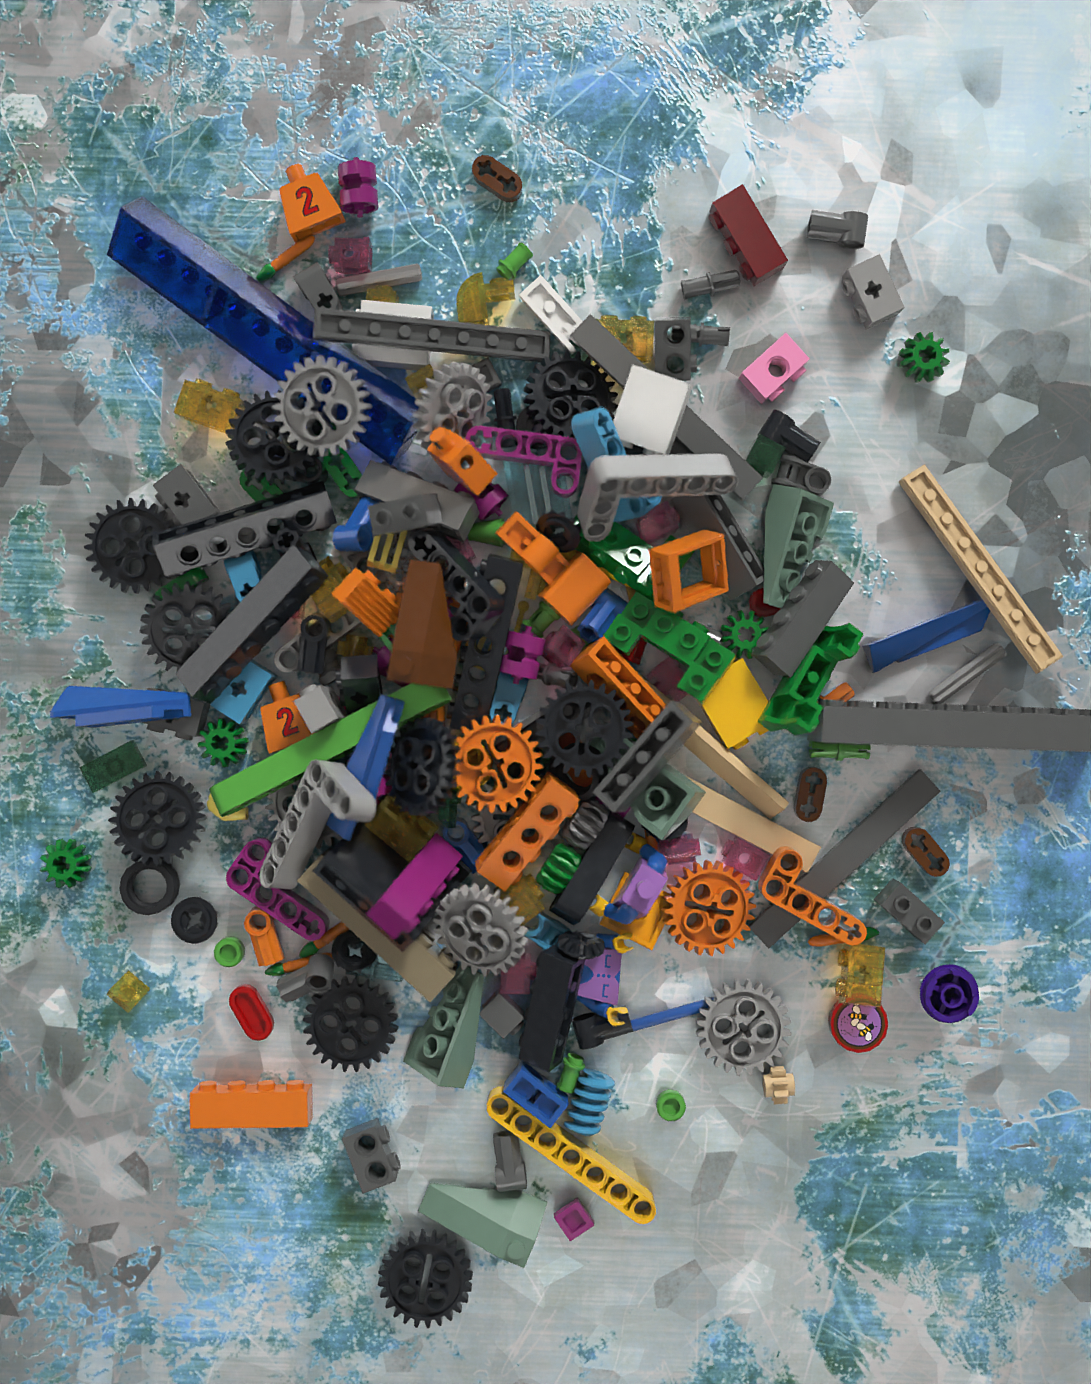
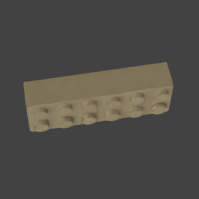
M330 847L315 860L297 881L424 998L431 1002L455 976L458 963L452 961L454 955L452 953L444 954L443 951L446 947L441 949L434 942L436 939L434 935L426 928L422 929L420 935L403 952L399 950L312 871L322 858L332 850Z

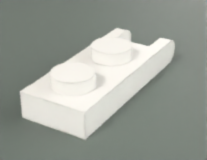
M540 275L519 294V298L572 355L576 352V349L569 342L571 340L570 335L583 321Z

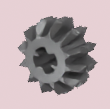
M590 799L581 801L575 813L566 821L562 831V838L580 850L588 848L604 827L608 811L602 808V805L596 801L593 802Z

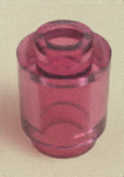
M692 833L682 834L680 839L674 838L670 843L667 840H660L658 842L659 852L665 856L668 865L696 862L695 856L701 855L699 838L693 839Z

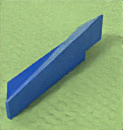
M980 599L863 645L862 647L872 673L880 671L895 661L897 663L903 662L982 631L990 609Z
M68 686L51 709L50 718L75 719L76 727L98 728L191 717L190 694L187 692Z
M387 695L380 696L346 767L373 796L375 801L405 701ZM331 811L326 825L343 839L350 841L357 821L339 819Z

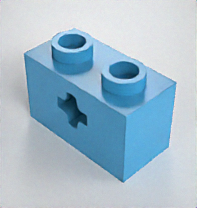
M252 659L241 671L240 675L210 705L238 724H246L268 691V686L272 685L278 675ZM238 683H245L246 693L238 695L240 691L237 687Z

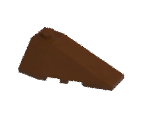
M412 559L409 561L391 650L387 680L453 689L457 654L454 647L440 563Z

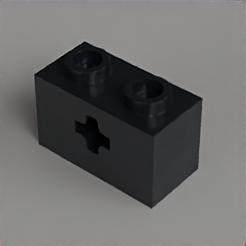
M377 654L341 657V669H336L337 687H342L339 691L340 705L346 706L348 716L378 701L380 696L383 695Z

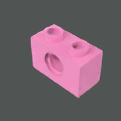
M785 333L749 365L738 379L761 404L767 399L773 402L785 391L782 387L784 383L789 379L795 382L807 371L804 365L808 362L809 357ZM769 366H779L782 370V376H772L769 373Z

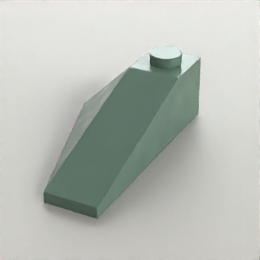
M773 484L765 511L763 603L780 609L783 608L789 599L790 592L798 586L801 580L799 572L804 563H810L814 555L811 549L816 540H822L827 530L834 506L833 502L801 488Z
M600 737L593 738L589 744L601 754L605 751L606 743ZM624 738L623 741L630 748L635 743L630 738ZM620 748L618 752L623 757L628 750ZM615 757L611 759L614 766L620 761ZM666 764L631 804V808L635 812L634 816L640 824L659 839L665 840L691 815L706 791L672 766ZM607 765L609 773L612 769Z
M461 965L459 966L455 976L444 988L443 998L439 1004L432 1006L429 1010V1019L423 1027H418L414 1032L403 1061L441 1087L464 1089L474 1062L484 976L479 971L473 975L470 966H467L464 970L461 969Z
M429 1183L418 1212L496 1257L524 1268L536 1242L547 1201L522 1190L498 1192L490 1187L477 1189L466 1188L464 1185Z

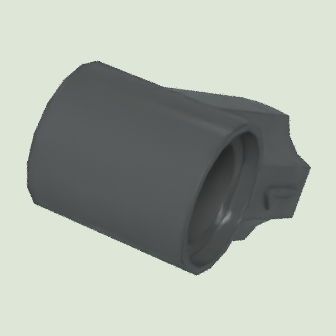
M812 210L808 222L807 238L838 242L839 246L848 249L863 248L868 215L859 211H847L843 214Z
M326 954L311 956L308 965L278 979L276 987L279 990L280 997L287 1003L311 992L316 994L327 992L332 983L334 960Z
M509 1130L493 1133L494 1153L497 1164L495 1165L497 1191L505 1192L527 1189L525 1163L521 1159L519 1137Z

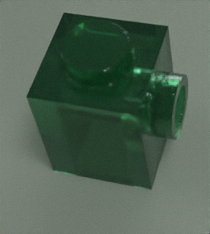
M759 434L752 443L744 460L762 477L767 479L773 473L785 447Z

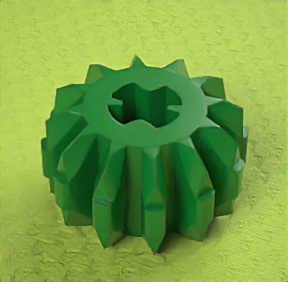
M921 332L916 333L914 340L908 338L904 342L906 348H902L899 351L898 355L904 358L899 363V367H907L909 369L904 374L907 378L915 374V383L922 381L923 377L927 383L932 382L934 375L940 377L944 374L942 367L949 365L950 360L945 358L944 355L949 353L950 348L940 347L944 338L933 341V332H929L925 338ZM921 353L927 355L925 359L928 358L929 360L926 363L921 360L923 357H919Z
M739 610L736 613L737 620L731 615L726 617L731 627L727 625L720 627L721 631L728 632V636L721 637L720 642L730 641L731 644L726 648L730 651L736 648L735 654L737 659L741 658L743 650L746 658L752 659V649H755L757 640L762 633H766L769 627L760 629L759 625L765 619L759 617L753 621L754 611H749L745 619L743 611ZM739 629H749L751 634L748 636L751 639L749 641L747 639L740 641L738 635H741V633H738Z
M218 718L217 725L212 721L207 723L209 731H200L199 735L206 740L198 742L197 745L200 748L206 747L207 749L201 754L202 758L212 755L210 765L215 766L220 761L221 766L225 768L229 766L230 761L234 764L240 762L237 753L240 755L247 753V750L241 747V744L248 743L249 738H240L239 735L244 733L245 728L239 727L234 730L236 727L234 720H230L226 724L225 718ZM219 737H227L229 743H226L225 745H227L228 748L219 747L218 742H221V740H219Z
M62 838L56 840L55 845L50 844L46 847L48 854L41 855L39 858L46 863V866L41 867L39 871H48L49 875L46 877V881L51 882L55 880L57 888H61L65 884L68 888L76 886V881L83 882L86 880L84 872L91 871L92 867L86 864L85 861L90 860L92 855H83L82 852L85 850L86 845L82 844L76 847V839H69L66 843Z
M563 843L555 845L539 870L536 882L548 892L550 891L555 895L561 893L580 865L581 855L569 845L567 846Z

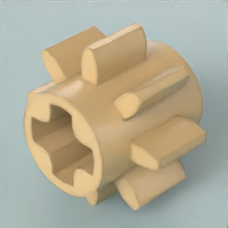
M784 1066L770 1067V1073L762 1076L765 1098L771 1097L774 1104H788L787 1097L795 1096L793 1073H786Z

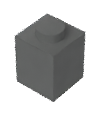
M501 988L480 1007V1016L503 1039L509 1033L512 1036L515 1035L524 1025L522 1020L524 1019L525 1011Z

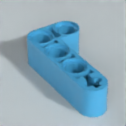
M597 408L573 417L571 422L572 431L588 469L591 463L599 457L627 456L612 418L605 408ZM662 496L620 497L613 521L621 522L644 516L660 503Z

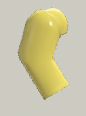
M212 795L208 796L207 808L223 821L248 820V806L233 814L221 817Z

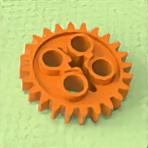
M499 715L494 716L492 723H490L487 716H482V725H479L474 719L470 720L472 729L469 730L462 726L460 729L464 736L462 738L457 737L455 741L457 747L461 748L456 754V758L462 759V762L456 765V770L461 772V775L455 776L454 779L460 787L456 796L460 798L467 794L465 804L469 806L476 800V809L479 811L487 804L488 812L490 813L494 812L496 805H498L502 812H506V803L508 802L512 807L517 808L516 798L519 797L527 801V796L524 793L525 790L535 792L536 789L530 783L532 780H541L538 775L534 774L535 770L543 768V765L535 763V759L542 756L540 752H533V748L538 745V741L529 742L527 740L532 732L528 730L521 733L523 725L521 722L511 727L512 718L507 717L503 724H501ZM499 735L505 736L508 742L506 749L502 752L496 751L493 745L495 738ZM482 739L486 741L491 756L495 759H500L497 768L507 783L506 788L502 787L497 772L487 767L491 760L481 745ZM476 748L481 753V760L478 764L472 766L467 762L466 757L471 749ZM517 762L520 765L521 772L518 777L511 779L507 775V767L511 763ZM485 776H491L494 779V787L489 792H483L480 788V781Z
M704 860L703 868L699 863L693 862V871L683 867L684 876L682 878L678 875L673 876L677 884L675 886L667 884L666 886L672 891L671 895L662 897L669 902V906L661 908V911L669 914L668 917L663 919V923L672 925L667 932L671 936L677 935L674 940L679 945L684 943V948L689 952L694 948L695 953L698 955H702L705 949L708 955L713 956L715 948L721 954H724V945L726 944L734 949L733 939L737 938L743 941L744 938L740 933L742 929L746 931L751 930L745 924L746 921L755 920V917L748 913L749 910L756 908L755 904L748 901L755 896L753 892L746 890L750 883L746 880H741L743 877L741 872L736 871L733 873L734 867L727 864L723 868V863L717 860L714 866L711 861ZM703 884L702 894L694 897L695 887ZM730 890L729 900L722 903V894ZM692 901L704 906H711L712 904L719 909L732 910V914L728 915L712 909L704 911L698 906H686L685 902ZM696 913V921L691 925H687L688 916ZM723 919L724 924L722 928L715 931L714 925L716 921Z

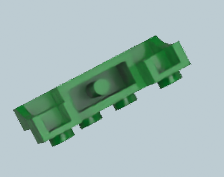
M576 515L574 517V524L581 527L578 516ZM614 521L608 536L600 541L587 540L581 528L580 535L582 539L576 549L584 553L598 567H602L613 574L618 582L627 584L654 602L649 549L654 547ZM670 534V536L666 539V541L663 544L676 540L677 538ZM694 550L678 556L680 572L695 552Z
M636 591L622 613H618L603 636L627 656L630 655L642 637L643 640L688 668L678 683L677 688L682 692L685 691L703 705L736 659V654L711 639L710 635L707 634L709 630L697 621L691 624L684 620V614L681 611L673 613L658 608L652 600Z
M851 623L836 627L825 626L791 678L782 677L761 714L758 723L771 732L786 729L794 736L812 732L819 724V715L823 710V707L817 703L820 693L829 681L838 661L851 659L859 651V642L864 633Z

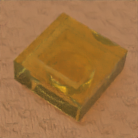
M376 285L375 289L367 288L366 300L399 303V296L397 291H393L392 287Z
M428 364L404 378L413 394L419 392L420 388L427 389L428 386L425 379H434L433 368L431 364Z
M128 970L109 989L106 995L129 1013L148 994L150 988Z

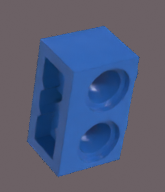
M521 1060L504 1082L503 1092L549 1128L553 1126L568 1106V1095L559 1090L555 1084L523 1060Z

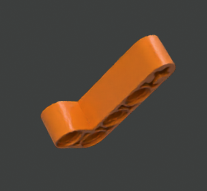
M783 846L778 848L773 853L759 878L758 889L768 901L846 944L853 946L862 943L867 935L864 923L849 912L794 883L802 869L803 859L791 847ZM786 854H792L794 856L793 865L789 868H782L780 864L781 858ZM772 880H778L780 882L779 890L774 894L767 893V884ZM796 895H805L806 901L802 907L795 908L792 906V900ZM830 909V919L826 922H820L818 920L820 911ZM840 921L849 927L854 926L856 931L854 933H847L839 926Z

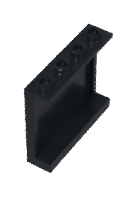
M384 794L379 799V804H376L373 818L368 822L359 821L356 824L350 841L342 838L312 871L403 952L415 941L422 929L436 914L435 910L441 904L440 902L447 894L449 895L454 888L457 889L462 881L471 874L472 870L460 859L456 864L459 871L449 882L443 881L447 886L435 899L432 896L430 897L433 904L422 916L416 915L420 920L408 934L403 930L395 939L386 933L366 914L433 835L422 826L419 820L408 815V812H401V806L394 805L395 799L389 797L388 794Z

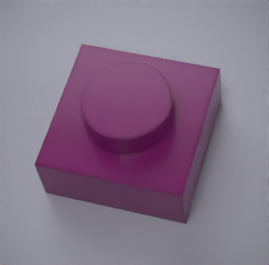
M578 1197L554 1213V1219L569 1241H572L594 1226V1220Z

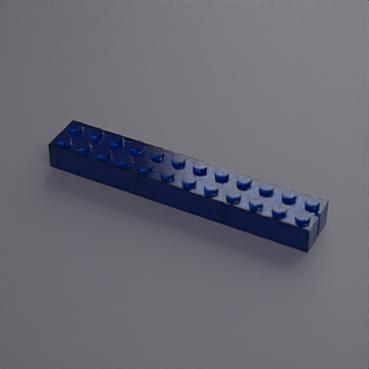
M143 196L120 207L107 252L108 257L277 382H287L289 380L284 373L286 370L296 373L294 368L295 362L305 367V358H312L314 363H316L317 356H323L326 363L330 357L336 358V367L341 362H346L348 364L346 373L350 370H356L357 375L354 380L365 381L360 391L370 392V395L364 398L363 402L372 405V408L365 409L363 414L371 419L361 422V425L367 431L356 432L360 440L359 442L390 465L408 451L417 434V429L413 428V425L419 421V418L413 416V413L419 411L420 406L415 404V400L418 399L342 343L313 340L314 323ZM326 377L321 383L322 390L326 394L332 389V381L329 377ZM309 382L307 386L313 392L312 384ZM300 393L298 397L303 398L304 402L307 403L304 393ZM320 401L321 406L318 408V411L324 412L323 407L327 404L325 401ZM341 404L337 409V415L341 420H345L348 416V409L345 404Z

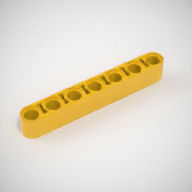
M504 1086L495 1087L490 1091L487 1099V1112L492 1119L639 1224H647L654 1219L656 1215L655 1201L652 1193L557 1123H554L551 1128L546 1126L503 1092ZM497 1098H503L507 1101L508 1105L504 1108H497L492 1102ZM521 1115H526L532 1121L528 1125H520L516 1119ZM548 1132L552 1133L555 1139L551 1142H544L540 1139V1136ZM567 1150H575L579 1153L574 1159H568L563 1154ZM592 1167H598L602 1170L598 1176H591L587 1171ZM616 1184H622L626 1187L621 1193H615L611 1188ZM641 1201L649 1203V1206L644 1210L636 1209L635 1205Z

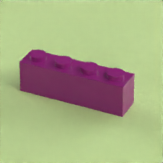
M436 833L366 915L393 939L403 930L408 934L420 920L416 915L422 916L433 904L430 897L432 896L435 899L447 886L443 881L449 882L459 871L456 864L463 855Z

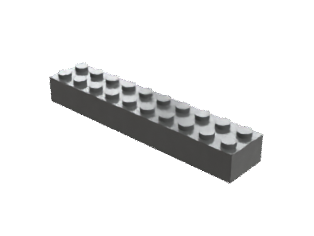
M818 699V704L823 707L819 715L820 721L812 732L807 733V740L822 743L1091 752V710L934 704L933 709V704L905 703V708H903V703L876 702V707H874V702L848 700L847 706H844V700Z

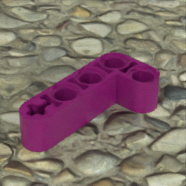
M474 426L467 432L466 440L483 458L553 467L551 488L554 494L561 498H569L576 492L582 453L576 439L488 426ZM478 436H483L484 441L489 443H482L481 448H476L475 442L472 440L475 441L478 439ZM492 437H497L495 441L496 451H492V444H490L493 443ZM506 439H513L517 442L518 446L513 452H505L501 448L502 442ZM535 443H543L547 447V452L542 456H535L530 449ZM564 447H573L577 452V456L572 460L562 458L560 451ZM561 476H568L572 479L573 486L568 490H562L556 484L557 479Z
M264 837L248 842L227 871L226 882L228 886L309 941L320 939L330 925V920L325 912L291 889L270 888L273 892L271 899H265L261 896L260 870L272 842ZM254 845H260L264 849L265 855L263 859H258L253 855L252 848ZM237 869H243L247 872V883H242L237 879ZM285 902H291L296 906V915H288L285 912ZM304 912L308 913L301 922L298 921ZM317 920L319 922L318 928L313 931L310 928L311 922Z

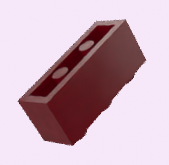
M743 184L712 202L709 220L716 231L720 229L725 238L724 245L731 256H736L740 263V273L746 281L750 280L752 285L756 286L784 269L788 259Z

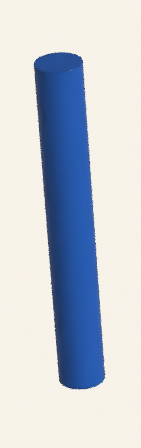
M704 999L630 1021L634 1032L700 1013L699 1008H708L709 1006Z

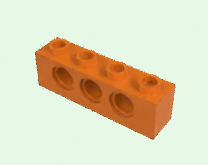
M604 636L584 647L569 665L587 685L593 680L594 689L598 690L604 683L606 685L605 694L608 695L611 691L615 690L616 694L613 700L615 702L621 699L625 700L620 709L621 711L630 710L631 713L624 717V721L633 722V725L627 727V729L637 739L667 706Z
M549 771L535 786V792H530L527 796L528 800L522 802L475 861L477 872L503 891H506L510 885L514 886L519 882L523 875L522 870L529 862L533 863L536 861L544 843L547 840H552L557 835L562 821L566 817H571L578 808L579 797L576 791ZM546 805L555 807L554 811L548 815L540 813L541 809ZM528 828L536 830V833L531 837L522 836L523 831ZM509 851H515L518 853V855L512 860H507L503 858V856Z

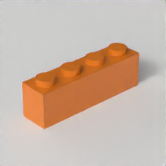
M241 1080L231 1081L228 1085H217L216 1081H203L190 1092V1129L308 1127L313 1119L312 1084H304L303 1080H290L286 1084H275L273 1080H263L257 1082V1084L247 1085L245 1081Z

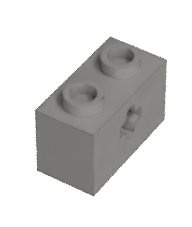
M880 254L848 268L842 276L841 284L843 291L847 297L851 296L855 305V317L860 324H864L866 330L897 316L905 308ZM866 290L868 292H874L875 296H873L872 294L866 295Z
M310 685L299 692L301 697L294 701L311 733L318 732L348 716L344 707L340 705V700L332 686Z

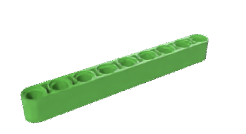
M414 683L388 695L405 701L397 729L407 725V721H415V718H421L452 700L446 688ZM378 701L212 786L209 791L220 816L233 814L302 779L307 766L312 760L335 762L353 753Z

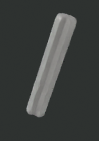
M416 263L336 279L337 292L339 296L419 282L422 280L421 267Z
M999 643L993 644L929 691L930 698L936 704L943 703L1004 658L1006 651Z

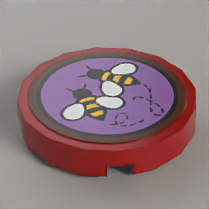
M862 993L847 994L837 1000L828 1019L830 1032L835 1041L846 1050L856 1053L868 1052L879 1046L886 1037L888 1029L887 1014L882 1005L871 996Z

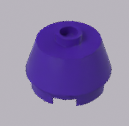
M946 964L934 968L925 976L920 988V1000L924 1010L933 1019L943 1023H955L964 1020L968 1016L970 1017L975 1012L979 1003V989L975 978L968 970L958 965Z

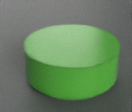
M236 937L222 939L214 949V957L223 967L236 966L245 955L244 944Z
M665 1090L659 1094L656 1100L657 1112L664 1120L676 1121L685 1113L686 1104L684 1098L676 1090Z

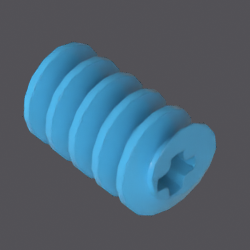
M585 1068L583 1071L588 1074L587 1077H578L577 1079L584 1085V1088L574 1089V1092L581 1097L580 1099H571L570 1101L572 1105L577 1107V1110L567 1111V1115L572 1117L573 1121H564L563 1125L578 1134L592 1136L601 1130L599 1123L604 1120L602 1111L608 1108V1103L605 1100L611 1098L609 1089L615 1086V1081L605 1073Z

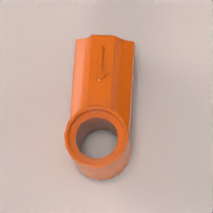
M255 906L245 917L244 927L250 934L258 965L268 966L283 960L284 954L274 923L275 918ZM260 914L264 916L267 924L265 926L256 925L253 921V915Z

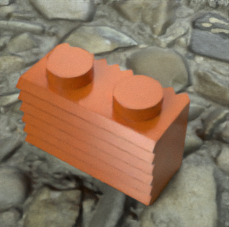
M355 567L331 594L376 636L381 637L382 633L386 632V628H389L390 624L394 623L395 619H398L400 608L396 603L399 599L387 588L381 591L377 587L381 581L369 570L363 574Z

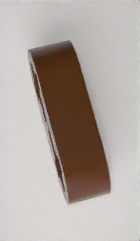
M482 155L474 160L472 174L474 180L480 186L505 202H514L521 197L522 181L515 172L489 155ZM487 165H489L490 171L495 177H492L487 173H485L483 176H480L481 173L479 167L481 166L482 168H486ZM501 180L508 185L511 182H515V191L509 190L507 193L504 192V185L499 181Z
M817 767L803 769L798 778L794 813L800 820L805 822L817 820L822 813L827 776L824 771ZM816 772L815 775L817 778H820V782L813 785L812 793H810V783L806 782V776H812V773ZM808 796H811L810 804L815 807V811L809 812L808 816H805V812L800 810L801 805H806Z
M910 827L904 831L901 838L902 844L921 869L931 876L938 877L944 875L950 866L949 858L931 835L919 827ZM912 834L922 835L920 842L925 847L923 850L916 845H910L913 841L911 838ZM928 853L935 858H941L938 861L940 865L938 869L929 868L931 861L926 856Z

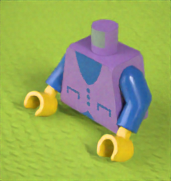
M634 832L631 834L634 837L633 842L630 845L626 843L624 847L640 854V858L612 903H608L597 894L595 897L596 903L589 907V910L598 917L605 915V917L622 924H631L635 919L646 916L668 880L665 871L667 865L665 856L647 844L645 838Z
M597 933L595 935L604 941V953L593 959L585 960L576 1000L592 1012L608 1018L611 1025H624L625 1022L620 1021L617 1014L618 1012L627 1014V1008H614L613 1005H618L622 953L633 949V947H627L624 944V939L632 938V934L624 933L618 936L617 934Z

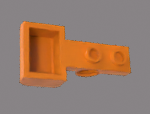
M516 511L495 532L510 549L547 583L538 596L570 626L582 616L612 583L608 576L584 553L576 552L567 561L549 539L540 534Z

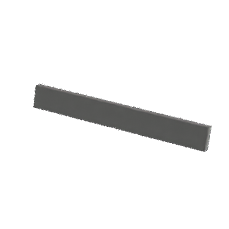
M319 307L314 309L313 340L541 362L545 356L549 358L550 331Z
M591 314L570 335V339L623 389L625 388L632 365L648 369ZM686 405L675 438L691 454L726 455L738 479V484L732 492L742 501L763 477Z
M918 769L814 864L808 873L806 872L795 883L824 899L941 791L922 770ZM796 895L792 900V906L795 908L802 907L806 901L805 895ZM772 903L748 926L769 949L798 923L801 918Z

